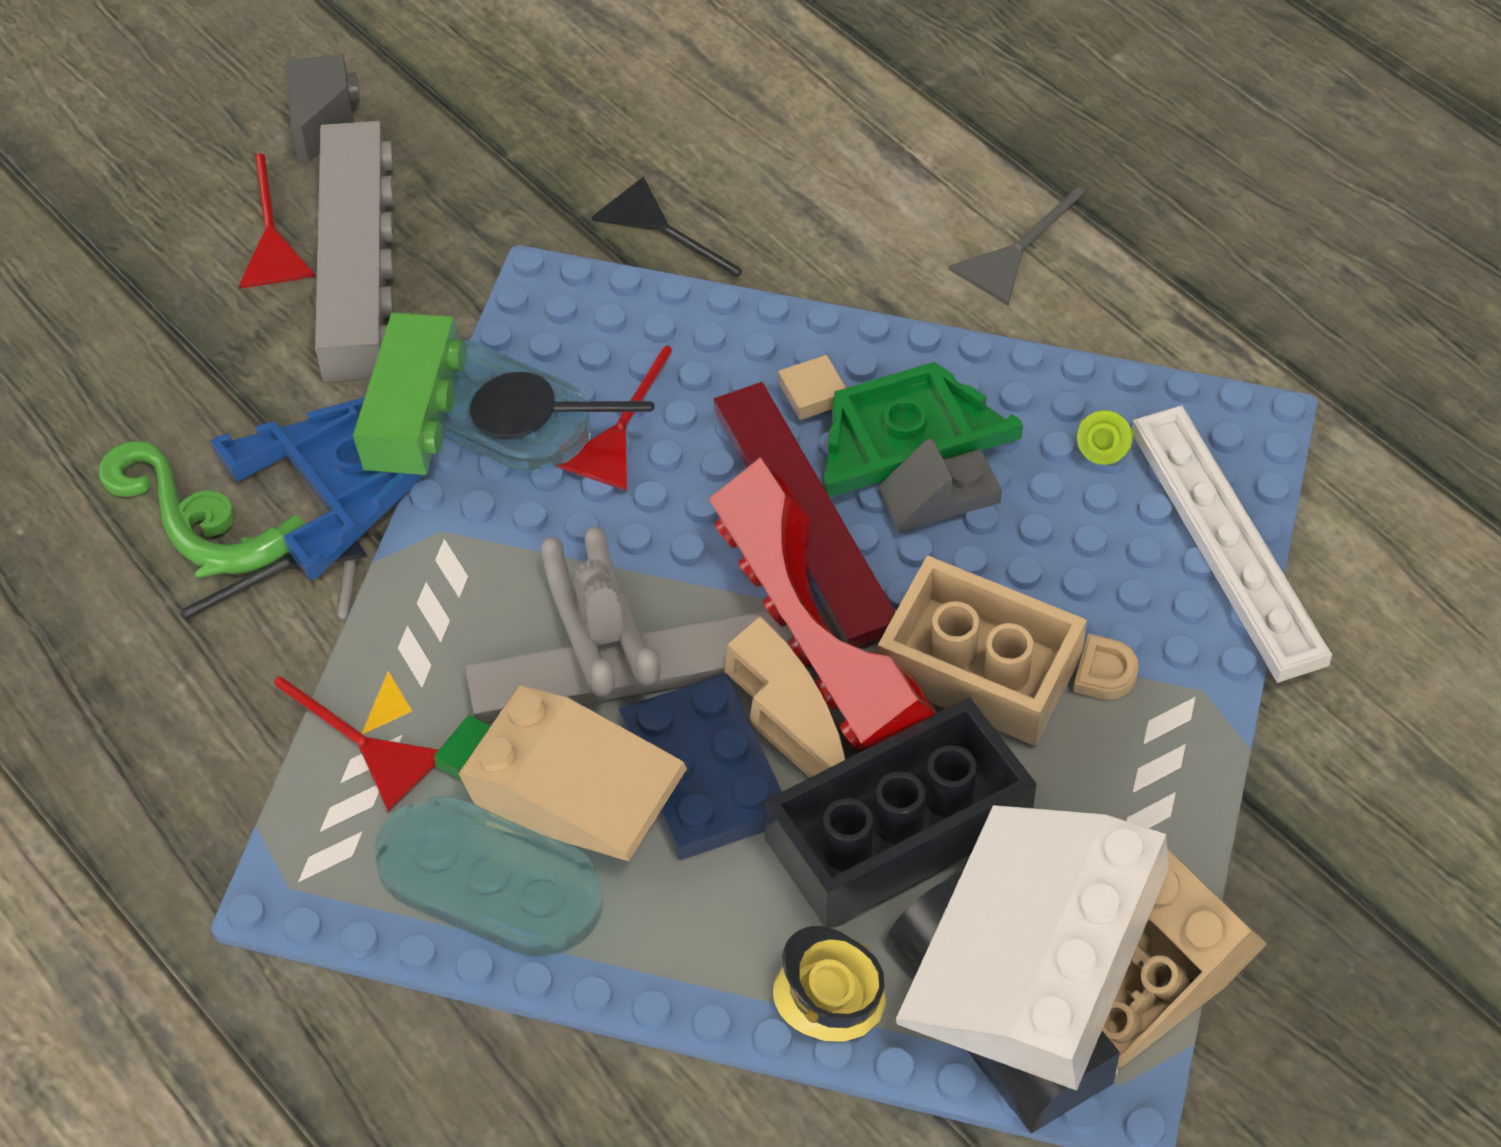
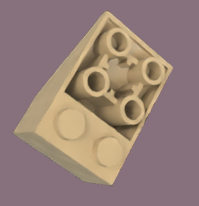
M1168 848L1169 869L1102 1029L1120 1052L1117 1065L1119 1068H1122L1223 990L1267 945L1245 921Z

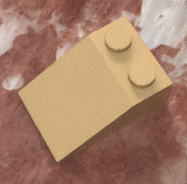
M519 685L459 772V776L481 818L630 861L687 768L682 760L568 697Z

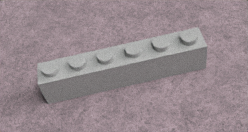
M380 121L321 125L315 350L323 382L371 379L387 328L386 318L390 317L391 313H395L392 286H386V280L395 278L392 248L386 249L387 242H395L392 212H386V206L395 205L392 176H386V171L395 170V157L392 140H383Z

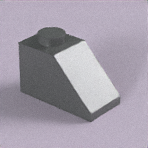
M344 54L285 61L291 129L299 164L310 162L320 153L321 125L354 122L352 102L360 101L359 85L356 72L347 73Z

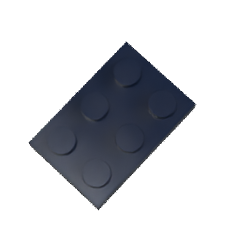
M727 674L618 708L622 728L682 760L687 768L659 813L679 861L765 832L764 801L782 792Z

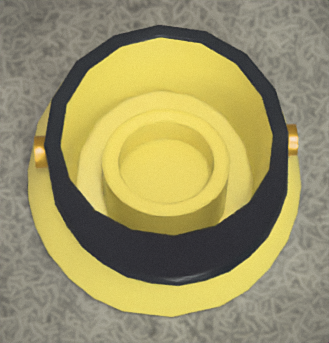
M823 926L802 928L787 940L782 954L783 967L773 985V997L780 1015L788 1024L805 1035L823 1041H848L864 1036L880 1022L886 1006L884 972L877 958L868 951L866 945L856 942L840 931Z

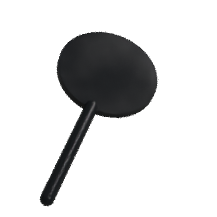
M510 372L497 376L480 387L471 401L470 415L473 424L481 433L491 438L507 440L524 437L535 432L549 420L553 412H652L655 409V404L652 401L556 402L552 386L543 377L530 372Z

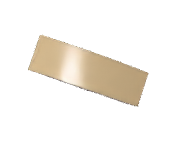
M759 616L727 644L724 672L753 697L750 714L751 725L810 778L845 760L840 737L826 701L808 670L781 636Z

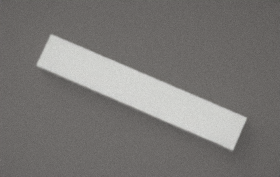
M1177 406L1134 419L1131 429L1135 430L1134 438L1276 682L1279 683L1328 667L1332 653L1183 406Z

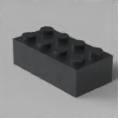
M968 697L765 800V840L824 927L832 928L969 856L974 849L993 805L1034 809L1037 783L971 697Z

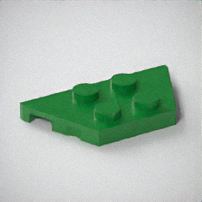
M936 362L837 390L834 393L824 489L828 496L832 497L884 481L917 448L931 438L934 440L944 460L978 449L983 451L1022 439L1023 424L1013 414L1005 419L986 406L985 395L970 385L959 383L955 379L954 374Z

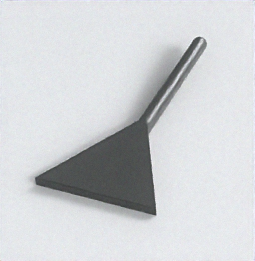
M1078 186L1017 241L1015 245L950 265L948 270L1009 306L1023 250L1083 196L1085 188Z

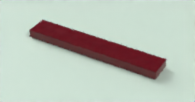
M759 382L713 398L714 412L745 467L748 468L761 457L788 483L810 517L806 541L808 580L842 641L854 647H859L881 639L895 614V610L764 383Z

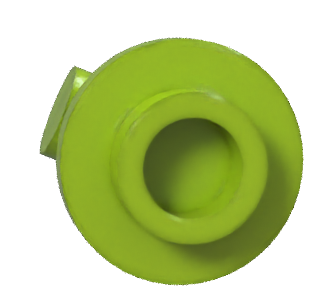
M1098 410L1089 414L1085 419H1081L1077 432L1078 447L1081 453L1091 462L1101 465L1113 464L1121 460L1128 451H1131L1135 430L1131 429L1128 421L1121 414L1112 410Z

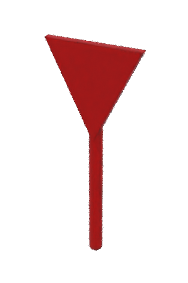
M258 153L255 159L265 231L241 279L239 289L315 277L312 270L275 230L266 159L264 154Z
M666 345L661 349L630 401H643L672 353L670 346ZM623 412L615 425L556 461L554 466L627 491L626 427L635 412Z
M278 676L274 679L276 687L358 745L388 813L436 767L434 755L439 749L366 737L285 678Z

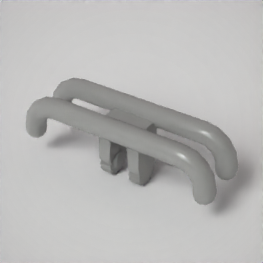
M591 527L585 533L584 538L588 560L582 561L581 565H577L578 569L574 570L576 574L574 575L576 593L569 576L562 542L556 537L545 539L541 545V552L549 587L591 692L599 697H607L614 690L615 677L613 665L608 660L602 659L597 646L615 641H620L636 680L645 686L654 685L659 680L661 673L659 654L656 650L647 648L616 577L605 531L600 527Z

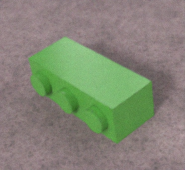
M391 313L353 434L363 470L427 475L432 455L439 454L442 448V420L444 413L451 412L454 406V379L456 372L463 371L466 364V342L458 337L454 317Z

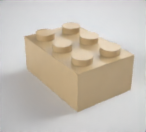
M927 555L878 643L877 654L890 656L911 674L931 703L947 709L971 697L994 729L1036 746L1082 656L1087 619Z

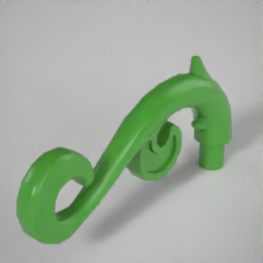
M144 441L125 442L112 448L99 465V479L105 490L120 497L138 496L146 493L150 488L151 483L147 476L131 478L124 475L130 466L138 462H145L155 467L162 525L169 540L181 555L201 567L194 573L198 579L225 573H251L282 559L289 554L283 536L305 525L299 516L293 514L276 529L269 527L262 534L254 538L242 537L241 543L216 544L198 536L192 530V526L197 521L204 520L200 526L205 537L225 533L232 527L235 518V512L228 497L220 492L205 490L192 494L180 503L173 471L169 461L158 447Z

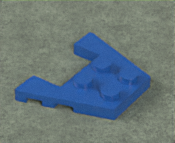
M365 397L307 412L309 419L307 421L279 427L274 421L256 426L257 434L232 440L229 433L210 440L216 456L236 482L287 457L329 510L324 515L283 536L289 553L310 581L319 577L425 476L363 470L353 434Z

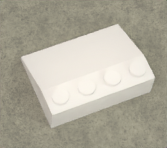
M993 805L896 1017L897 1025L1077 1090L1167 875L1169 862L1166 834L1106 814Z

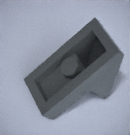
M931 438L917 448L879 485L878 493L898 533L1001 503L1002 488L981 449L943 460L934 440Z

